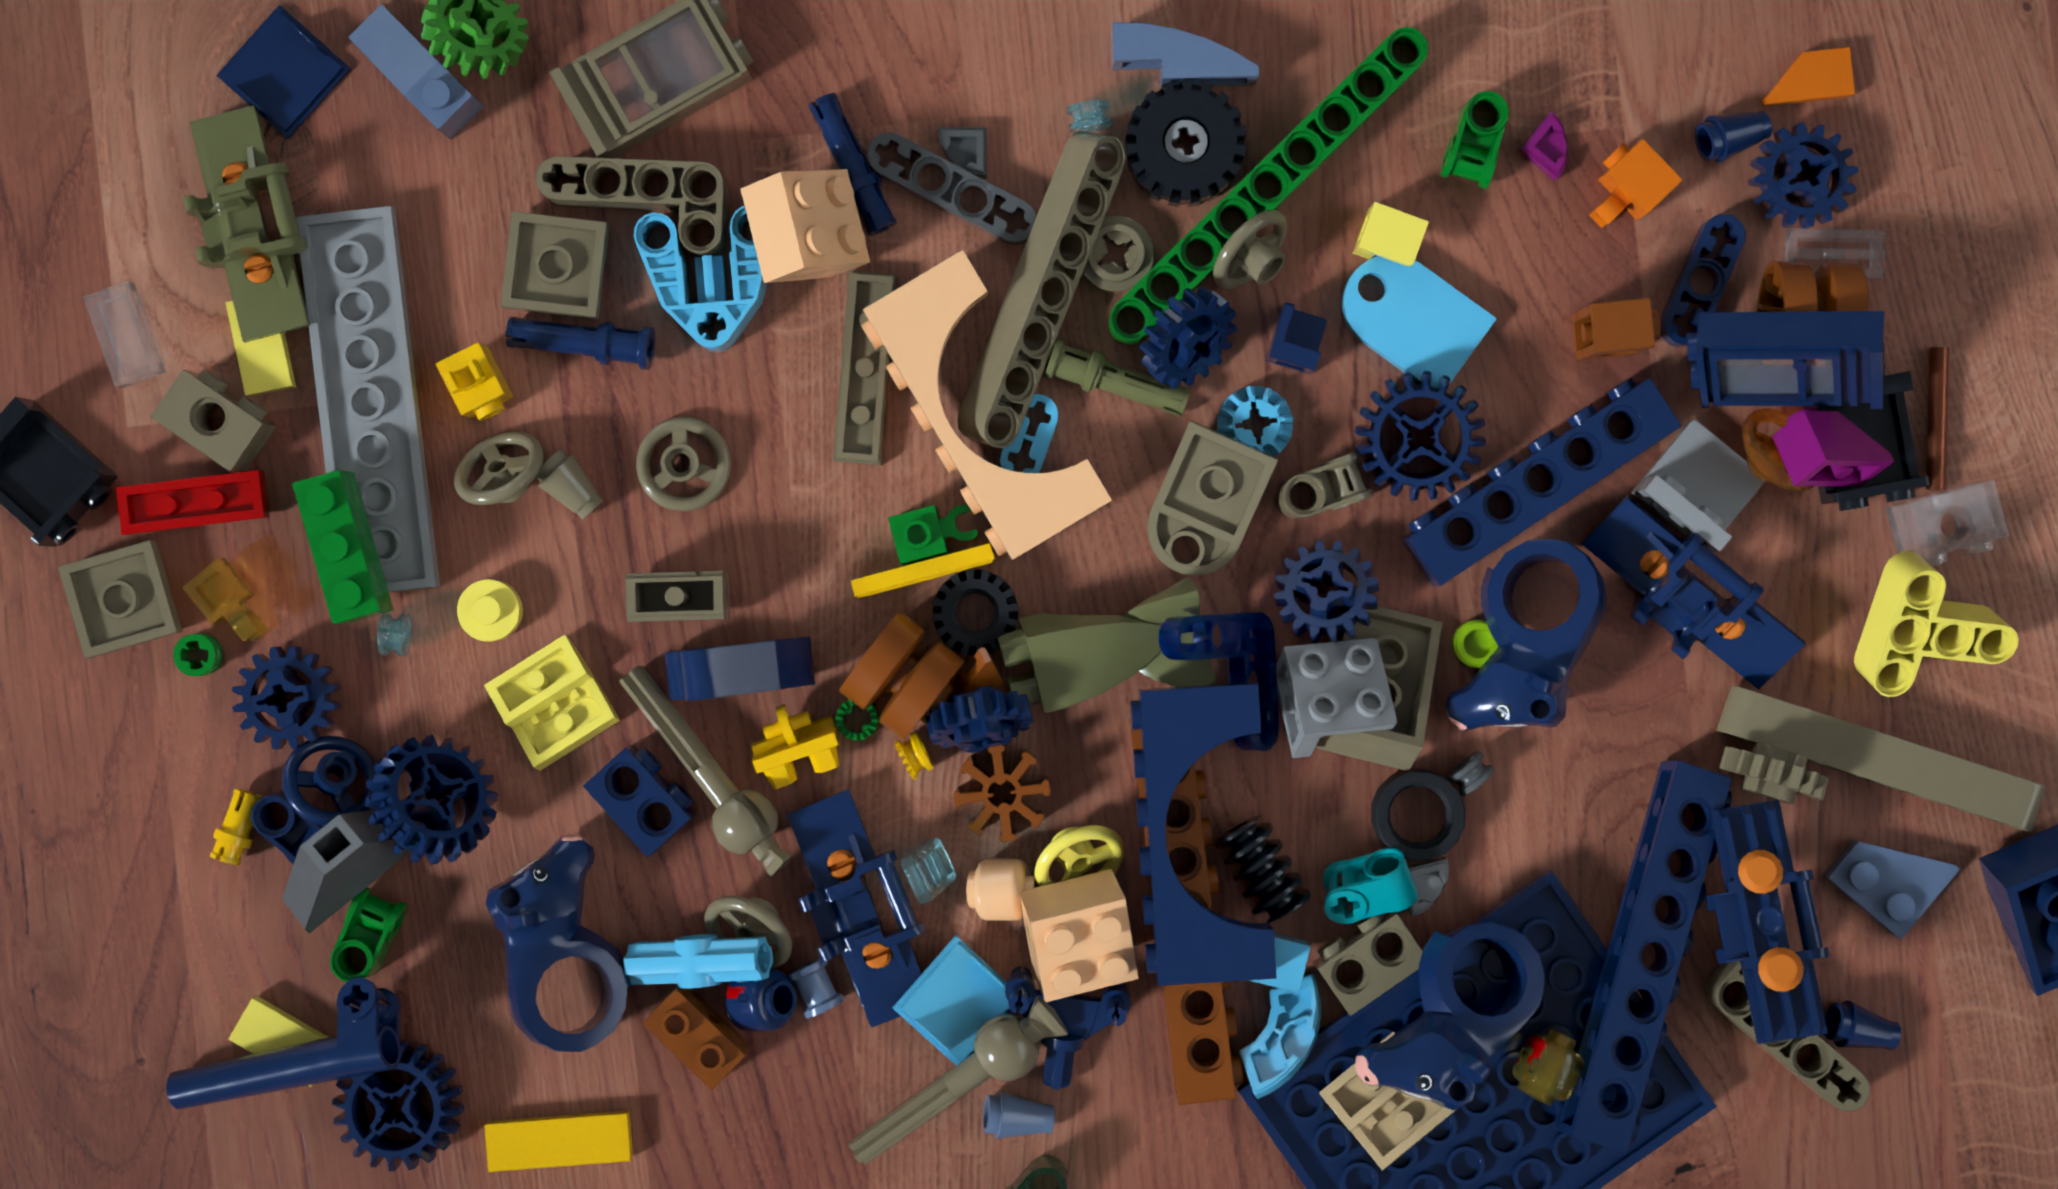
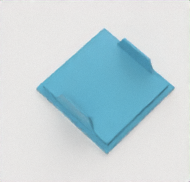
M956 935L892 1007L955 1065H958L975 1053L974 1041L978 1029L988 1019L999 1014H1009L1011 1011L1009 1001L1005 995L1007 981Z

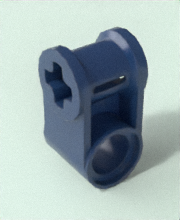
M283 790L263 797L256 802L252 809L251 820L253 827L259 834L284 853L285 857L292 864L295 862L300 845L324 827L300 816L287 801ZM273 802H279L287 809L289 817L285 826L278 825L271 819L270 807Z

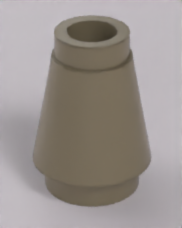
M561 448L542 464L536 476L540 481L537 485L539 488L572 512L577 513L582 520L603 501L574 455L568 456Z

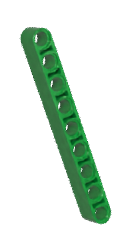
M1410 27L1398 28L1392 32L1115 304L1111 310L1108 322L1109 332L1112 337L1120 344L1129 346L1143 341L1148 336L1144 332L1145 327L1156 324L1157 318L1154 315L1156 310L1164 311L1169 308L1168 300H1161L1153 294L1151 289L1153 280L1162 276L1174 280L1178 290L1174 298L1178 301L1182 300L1185 289L1190 288L1194 291L1213 272L1221 249L1233 234L1223 228L1220 222V215L1227 210H1235L1242 214L1246 222L1263 211L1277 210L1416 73L1428 53V44L1424 35L1417 29ZM1400 43L1408 45L1414 52V62L1409 64L1398 62L1392 54V46ZM1362 77L1375 79L1380 85V95L1370 98L1361 94L1357 85L1358 79ZM1330 110L1339 111L1346 118V129L1343 131L1330 130L1323 121V114ZM1297 143L1305 144L1312 151V162L1307 165L1296 164L1289 156V147ZM1260 177H1270L1275 180L1279 187L1278 196L1272 199L1259 196L1255 191V180ZM1200 243L1208 247L1211 252V262L1200 267L1191 264L1186 258L1185 253L1188 246ZM1125 310L1138 312L1144 322L1142 330L1135 334L1123 332L1117 324L1118 315Z

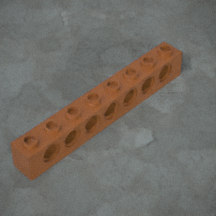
M1129 720L1132 750L1142 749L1141 729L1132 730L1131 720ZM1193 764L1180 780L1171 800L1179 799L1184 801L1188 807V814L1185 820L1179 824L1166 823V845L1168 855L1178 847H1186L1193 852L1194 861L1191 867L1182 872H1174L1192 896H1195L1199 899V902L1213 910L1211 894L1219 893L1216 866H1207L1205 847L1213 846L1210 818H1201L1199 799L1207 798L1204 770L1195 771ZM1136 778L1138 798H1144V778ZM1142 827L1144 846H1148L1147 827ZM1231 981L1162 986L1175 1093L1179 1106L1236 1099L1234 1084L1243 1083L1239 1054L1231 1055L1229 1037L1237 1036L1233 1007L1225 1008L1223 989L1231 988ZM1202 990L1209 993L1212 997L1211 1004L1204 1012L1193 1013L1186 1008V999L1192 992ZM1203 1038L1212 1039L1217 1043L1215 1055L1208 1060H1199L1191 1054L1193 1045Z

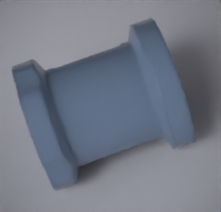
M821 957L809 961L786 974L790 982H795L806 1008L803 1013L806 1019L826 1012L845 1000L842 993H836L825 970L827 961L822 962Z

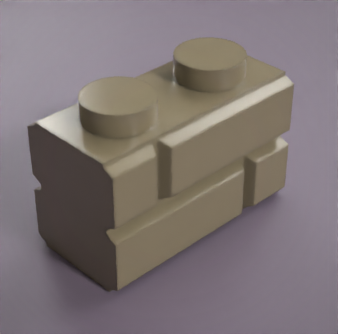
M729 571L626 573L627 622L730 619Z

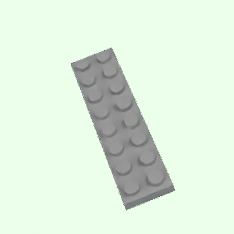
M392 206L296 217L299 234L306 238L308 246L307 250L300 252L306 309L310 323L309 334L326 473L336 470L355 473L389 593L440 587L396 209Z

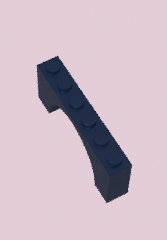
M1250 682L1138 689L1139 700L1130 701L1132 730L1141 729L1142 749H1133L1135 779L1144 778L1145 797L1136 798L1138 827H1147L1148 846L1139 847L1141 876L1150 875L1151 895H1142L1144 925L1153 924L1154 943L1145 944L1147 973H1156L1159 986L1277 979L1274 929L1269 923H1250L1231 919L1216 913L1199 902L1187 891L1176 876L1166 845V818L1170 801L1177 785L1188 769L1201 756L1226 741L1249 734L1261 733L1258 684Z

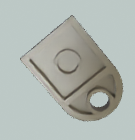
M1191 420L1148 518L1149 542L1160 561L1176 572L1192 576L1213 573L1229 563L1240 547L1279 458ZM1190 536L1198 542L1200 553L1196 559L1185 562L1175 556L1173 543L1178 537Z

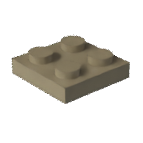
M511 211L500 306L505 309L599 319L610 225L607 222Z
M148 540L58 567L85 659L95 658L183 632L156 540Z

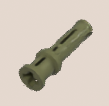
M1056 338L1043 378L1050 380L1055 376L1081 385V390L1088 393L1089 391L1094 392L1096 388L1150 407H1155L1178 417L1182 416L1191 388L1179 385L1176 389L1172 388L1168 383L1163 385L1153 376L1106 361V356L1102 355L1100 351L1095 350L1091 354L1064 345V339Z

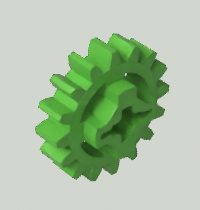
M429 0L428 5H425L420 21L424 24L421 37L424 40L432 41L428 51L431 55L442 53L445 56L443 67L446 69L456 63L461 66L462 76L467 77L470 70L475 69L482 79H487L491 68L502 76L505 75L508 65L516 67L529 36L525 34L528 21L527 19L517 17L520 9L518 3L507 5L504 0Z

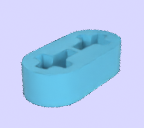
M1034 394L1028 409H1033L1036 403H1042L1045 405L1044 413L1051 417L1048 424L1040 423L1035 437L1026 434L1029 418L1025 416L1014 442L1002 449L1000 458L1001 468L1013 471L1014 464L1007 461L1010 453L1018 454L1023 440L1032 443L1029 458L1035 461V466L1033 469L1025 468L1022 473L1040 472L1058 421L1057 406L1052 399L1045 395Z

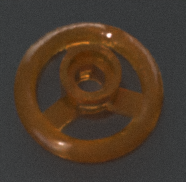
M1761 408L1751 412L1743 423L1742 439L1747 452V464L1752 473L1762 481L1772 482L1789 491L1801 492L1813 488L1814 486L1793 485L1773 438L1757 431L1758 426L1764 422L1773 423L1783 428L1788 424L1787 419L1790 415L1772 408Z

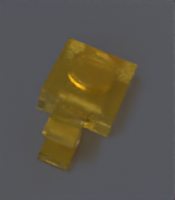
M218 557L182 587L211 624L219 625L226 619L243 641L249 638L254 642L268 630L263 621L244 604L255 594L226 558Z

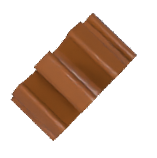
M996 745L988 748V752L992 754L993 773H987L974 763L972 756H969L962 764L960 772L962 774L968 773L980 782L983 787L970 790L956 788L954 791V803L957 808H960L964 803L983 801L985 806L975 819H969L968 829L978 836L981 835L984 824L995 812L1000 814L1002 831L1000 832L999 839L1001 842H1009L1016 839V831L1012 829L1010 812L1016 810L1031 822L1032 828H1037L1044 819V812L1042 810H1035L1022 800V796L1041 793L1049 796L1050 784L1047 776H1044L1039 781L1021 783L1019 779L1031 764H1036V756L1029 750L1024 749L1022 751V758L1012 771H1006L1004 769L1002 753L1005 750V745ZM1006 780L1011 782L1015 787L1011 788L1010 793L1016 794L1011 802L1003 798L999 803H996L990 798L994 795V790H989L993 782L999 785L1005 783Z

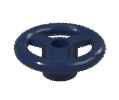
M319 736L314 742L307 740L289 755L284 765L282 785L285 797L300 816L322 826L328 824L339 814L370 810L371 808L364 806L365 798L372 793V791L366 788V784L371 775L376 774L374 772L375 762L362 746L347 738ZM322 750L340 751L324 755L314 772L298 771L302 762L315 752ZM354 760L360 765L365 776V789L362 797L356 804L347 792L357 773ZM326 774H336L339 777L340 782H332L328 780ZM298 787L318 788L323 794L330 795L339 812H326L313 807L303 798Z

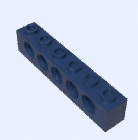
M1632 377L1626 379L1607 392L1611 400L1595 410L1592 404H1589L1567 419L1571 427L1559 435L1555 436L1553 431L1550 430L1528 444L1527 447L1531 453L1517 463L1511 456L1490 469L1487 473L1491 480L1477 489H1475L1472 483L1466 485L1447 498L1452 506L1437 516L1431 509L1410 522L1408 527L1412 532L1402 538L1432 586L1443 585L1680 428L1682 425L1652 380L1648 378L1635 383ZM1613 413L1621 415L1627 422V432L1622 439L1613 437L1608 430V420ZM1574 439L1584 443L1588 451L1587 460L1581 466L1572 463L1567 454L1568 446ZM1533 466L1543 468L1548 475L1547 487L1541 493L1534 491L1527 481L1528 472ZM1494 492L1503 494L1508 500V512L1501 519L1493 517L1487 509L1488 498ZM1455 518L1463 520L1469 528L1468 539L1460 546L1453 544L1447 536V527Z

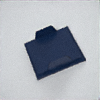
M279 5L216 76L250 106L255 105L258 113L284 137L289 139L351 68Z

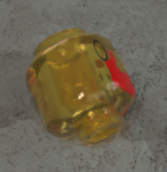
M1552 1029L1549 1030L1547 1037L1539 1034L1530 1035L1526 1039L1512 1069L1514 1078L1519 1081L1517 1089L1549 1106H1552L1554 1100H1567L1585 1064L1583 1058L1573 1051L1577 1042Z

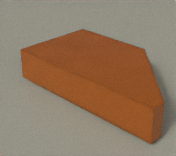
M985 647L980 648L975 653L974 657L977 662L969 673L961 672L953 682L955 694H965L975 691L978 687L986 686L994 687L995 690H1001L1002 694L1009 692Z

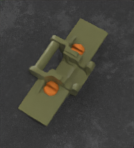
M252 105L190 122L208 197L196 198L194 195L183 197L187 214L200 220L206 246H200L195 249L198 263L212 269L225 267L242 341L246 343L310 326L294 262L296 259L295 254L307 250L308 246L306 238L300 236L286 181V178L290 175L288 165L281 162L270 163L257 107ZM267 189L269 190L280 235V240L271 242L259 199L262 191Z

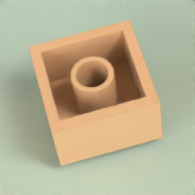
M847 169L779 172L741 188L764 283L830 278L870 263L865 235L862 230L854 191Z
M1112 869L1024 890L1019 893L1032 969L1045 1003L1139 979L1126 898Z

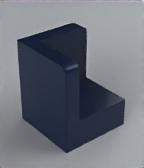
M1285 302L1281 307L1265 361L1311 375L1316 371L1321 352H1318L1327 321L1324 318L1295 310V304Z

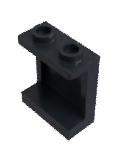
M1910 371L1885 376L1883 409H1870V403H1858L1857 406H1850V403H1842V406H1803L1804 409L1814 408L1815 411H1838L1889 451L1894 459L1892 464L1862 487L1818 486L1822 504L1838 502L1839 511L1869 506L1868 497L1885 494L1886 502L1916 497L1915 488L1930 485L1929 477L1920 476L1904 396V392L1914 390Z
M15 397L0 413V504L34 534L31 540L38 546H61L77 533L80 528L77 522L89 509L94 510L108 499L112 492L109 486L118 476L35 400Z

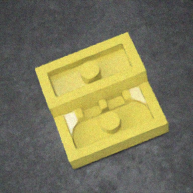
M565 634L484 685L504 723L513 729L532 766L539 771L621 721L589 667Z

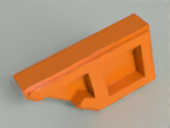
M1850 47L1809 51L1799 54L1771 91L1762 99V106L1769 107L1842 99L1855 95Z

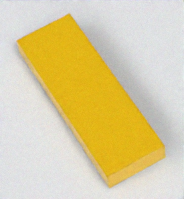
M991 543L850 581L854 596L861 599L993 563L995 557Z
M630 1110L487 1121L484 1124L488 1172L625 1162L633 1159Z

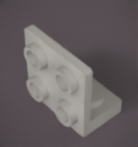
M1692 420L1686 424L1631 493L1687 539L1693 533H1697L1704 539L1702 544L1711 552H1720L1732 538L1725 530L1763 485L1766 478L1698 421Z
M1375 638L1285 646L1273 670L1292 758L1310 757L1323 736L1387 730L1395 727L1397 717L1379 644Z

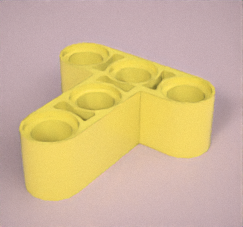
M1902 551L1890 558L1883 569L1855 652L1854 664L1857 671L1881 695L1897 697L1905 693L1912 686L1923 656L1984 664H1999L2008 660L2015 653L2019 642L2017 632L1990 607L1943 600L1946 590L1944 577L1918 553Z

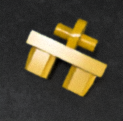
M783 704L776 707L778 721L762 727L766 738L751 743L754 755L752 763L756 773L764 772L774 789L790 785L797 780V772L792 761L809 756L815 773H824L839 766L837 745H839L838 734L832 715L812 722L808 711L791 716L787 706Z

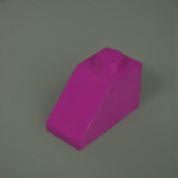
M1814 408L1799 410L1787 419L1788 424L1772 436L1794 486L1862 487L1894 462L1889 451L1838 411H1815Z

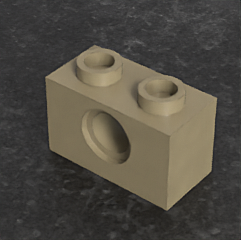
M183 369L151 415V418L228 471L236 473L247 471L276 429L275 425L264 419L268 411L245 396H242L240 401L226 393L225 389L228 387V384L206 369H203L200 374ZM221 406L225 412V421L219 429L214 431L209 425V414L215 407Z

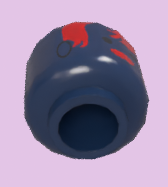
M770 969L769 978L764 980L730 981L725 992L727 1015L732 1024L742 1031H776L783 1028L791 1019L797 1003L793 984L786 974L777 969Z

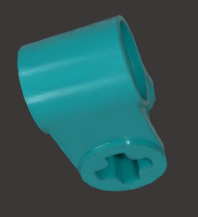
M1383 848L1364 856L1336 861L1330 864L1323 873V885L1328 892L1324 900L1325 914L1329 919L1340 924H1352L1373 916L1389 912H1400L1412 906L1419 896L1418 888L1404 854L1397 848ZM1339 874H1342V884L1338 883ZM1348 901L1352 902L1351 910H1348Z

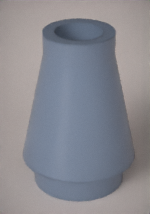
M999 1091L997 1095L987 1094L983 1108V1132L994 1134L995 1139L1038 1133L1051 1134L1055 1119L1054 1105L1042 1104L1003 1091Z

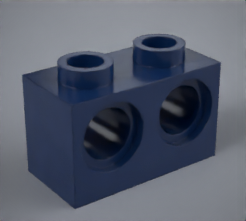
M630 745L616 755L583 787L648 858L697 814L690 808L694 804V800L687 791L677 782L670 786L658 773L662 765L657 758L645 747L638 750L634 745ZM621 767H630L638 774L639 785L635 792H625L618 786L616 777ZM660 802L670 809L672 818L668 827L660 828L650 821L648 811L652 803Z

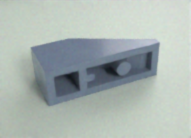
M381 4L348 37L387 79L450 140L484 107L384 5Z

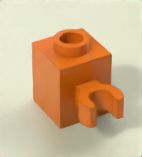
M1643 138L1631 148L1623 142L1602 162L1608 170L1597 179L1611 194L1589 216L1601 229L1610 224L1624 209L1636 220H1639L1657 206L1682 179Z

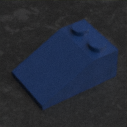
M2057 824L1979 858L1989 895L2031 989L2036 996L2058 988Z

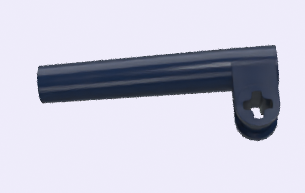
M351 979L342 986L337 997V1036L174 1071L169 1075L166 1084L169 1102L176 1109H185L395 1069L401 1058L399 998L394 992L386 988H377L368 979ZM379 1000L388 1004V1006L380 1003Z

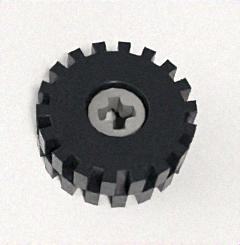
M1182 80L1180 85L1174 86L1172 81L1163 84L1161 90L1155 93L1152 90L1144 97L1141 105L1136 106L1128 124L1125 149L1129 172H1133L1135 175V182L1140 189L1146 188L1150 192L1149 196L1156 201H1159L1160 198L1169 201V206L1178 207L1179 204H1188V207L1198 206L1201 201L1207 200L1209 202L1215 199L1222 190H1226L1232 183L1245 157L1247 147L1245 146V138L1247 133L1245 125H1241L1239 109L1237 106L1231 107L1228 103L1230 97L1223 91L1218 95L1211 90L1213 85L1205 82L1202 83V86L1192 85L1193 80ZM1183 130L1187 131L1189 137L1198 138L1199 143L1193 145L1191 155H1185L1182 148L1174 149L1172 145L1173 142L1178 140L1179 132Z

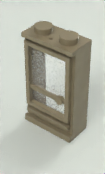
M679 0L562 68L558 67L549 72L598 158L619 157L753 80L746 67L754 63L740 37L731 41L722 25L728 23L730 19L719 0Z

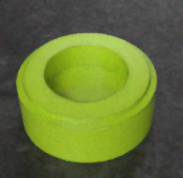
M1469 620L1462 623L1454 631L1451 640L1452 651L1457 660L1466 666L1476 668L1482 667L1498 647L1488 628L1487 622L1483 620Z

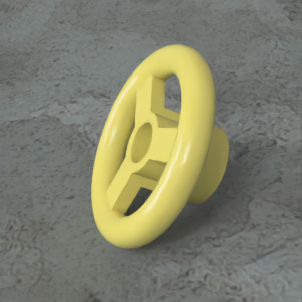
M1100 825L1068 827L1061 830L1042 851L1036 862L1034 874L1038 887L1056 883L1049 877V869L1055 858L1065 870L1061 881L1080 877L1094 864L1107 860L1098 872L1112 869L1115 875L1122 864L1125 853L1122 838L1114 830ZM1090 840H1102L1107 844L1094 849Z

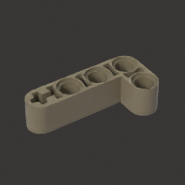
M556 156L546 159L537 168L535 179L538 189L556 205L579 208L679 211V239L683 246L695 257H702L704 255L718 256L726 246L729 205L728 183L720 171L710 163ZM561 172H564L571 180L584 182L586 191L579 184L565 183L562 185L561 192H559L552 185V180H560ZM612 172L619 174L620 185L618 189L609 195L600 194L598 184L602 176ZM659 174L667 176L668 188L662 195L652 197L646 194V183L652 176ZM705 176L715 178L717 186L711 196L703 199L694 196L693 187L698 179ZM700 224H710L714 226V239L706 246H694L691 235L695 227Z
M1741 962L1718 964L1705 982L1704 992L1706 999L1716 1010L1757 1044ZM1738 981L1741 988L1738 999L1733 1003L1725 1004L1723 1000L1725 987L1731 982ZM1818 1035L1758 1044L1815 1094L1841 1111L1852 1112L1859 1110L1866 1104L1870 1096V1085L1867 1078ZM1811 1044L1813 1056L1806 1064L1798 1065L1796 1061L1798 1050L1803 1045ZM1829 1071L1842 1078L1843 1083L1847 1086L1842 1093L1835 1084L1824 1077Z

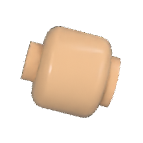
M987 858L978 864L976 870H971L968 874L966 886L967 902L969 908L976 909L978 916L983 920L1021 921L1023 913L1019 893L1036 888L1038 885L1035 876H1031L1030 870L1023 860Z

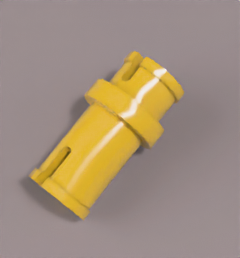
M234 788V794L221 828H215L212 836L217 840L209 856L217 860L220 858V861L240 866L244 849H250L253 839L249 837L253 828L251 820L252 809L263 796L254 795L253 792Z

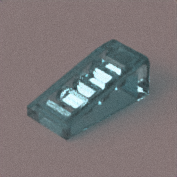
M937 837L906 850L900 863L918 902L922 905L933 900L955 881L957 876L941 840Z

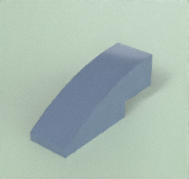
M1112 23V70L1160 69V88L1163 84L1171 81L1173 86L1180 85L1182 80H1193L1192 85L1202 86L1203 82L1213 86L1255 85L1259 77L1258 65L1234 50L1205 37L1176 28L1146 23Z

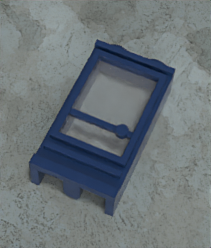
M1884 311L1699 312L1698 330L1688 334L1687 355L1688 361H1692L1691 388L1700 389L1702 408H1709L1710 402H1714V406H1842V403H1850V406H1857L1858 403H1870V409H1883L1885 383Z

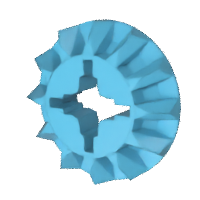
M1247 386L1235 391L1224 401L1218 413L1217 431L1275 457L1286 447L1292 437L1294 417L1291 414L1286 399L1271 388ZM1251 403H1254L1255 410H1258L1260 418L1275 419V423H1270L1269 426L1261 430L1260 444H1257L1252 430L1235 428L1236 424H1241L1242 421L1250 418Z

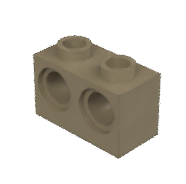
M1395 912L1359 920L1356 924L1359 928L1358 931L1343 940L1341 935L1334 937L1317 951L1320 957L1314 960L1313 964L1350 1016L1419 969V962L1423 951ZM1384 933H1396L1399 938L1397 950L1388 956L1377 954L1376 942L1378 938ZM1355 960L1360 965L1358 977L1349 983L1338 981L1336 978L1338 966L1343 961Z

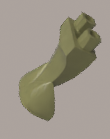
M1190 578L1182 579L1153 594L1122 615L1038 613L1019 618L1021 629L997 637L1005 668L1028 661L1031 667L1029 672L1007 677L1010 692L1017 691L1018 695L1026 694L1030 705L1041 703L1044 713L1067 708L1098 696L1135 675L1137 672L1153 680L1175 687L1217 685L1199 624V592Z

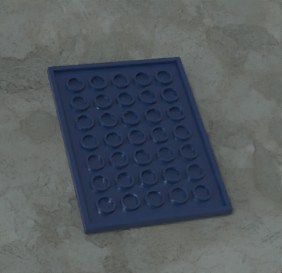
M1549 869L1469 924L1493 922L1513 928L1528 938L1540 955L1545 975L1543 997L1538 1009L1517 1033L1484 1064L1490 1069L1491 1074L1482 1083H1478L1474 1100L1466 1106L1457 1109L1385 1170L1382 1171L1319 1092L1356 1063V1054L1362 1047L1368 1044L1380 1043L1392 1032L1396 1034L1424 1013L1420 995L1419 969L1352 1016L1345 1011L1319 1029L1308 1058L1295 1075L1280 1088L1257 1099L1254 1096L1249 1079L1237 1087L1242 1098L1306 1189H1600L1717 1106L1666 1034L1664 1043L1660 1049L1656 1050L1651 1069L1654 1073L1652 1087L1649 1093L1642 1098L1638 1112L1640 1117L1639 1134L1634 1143L1629 1144L1627 1154L1556 1131L1607 949L1557 877ZM1472 941L1462 948L1454 961L1452 978L1455 992L1463 1004L1477 1014L1490 1016L1501 1008L1509 994L1510 976L1507 964L1501 955L1487 944ZM1636 991L1631 994L1628 1002L1629 1009L1633 1015L1641 1009L1643 1002ZM1530 1035H1537L1545 1041L1547 1046L1541 1052L1539 1064L1537 1060L1533 1061L1531 1067L1530 1063L1527 1066V1060L1525 1062L1524 1060L1522 1061L1523 1065L1519 1064V1062L1515 1064L1517 1058H1521L1522 1052L1526 1048L1523 1045ZM1626 1037L1621 1038L1615 1047V1054L1619 1061L1624 1060L1629 1053V1042ZM1613 1084L1607 1086L1602 1093V1103L1605 1108L1610 1107L1616 1099V1089Z

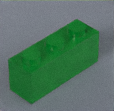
M336 470L292 483L332 624H349L394 611L355 473Z

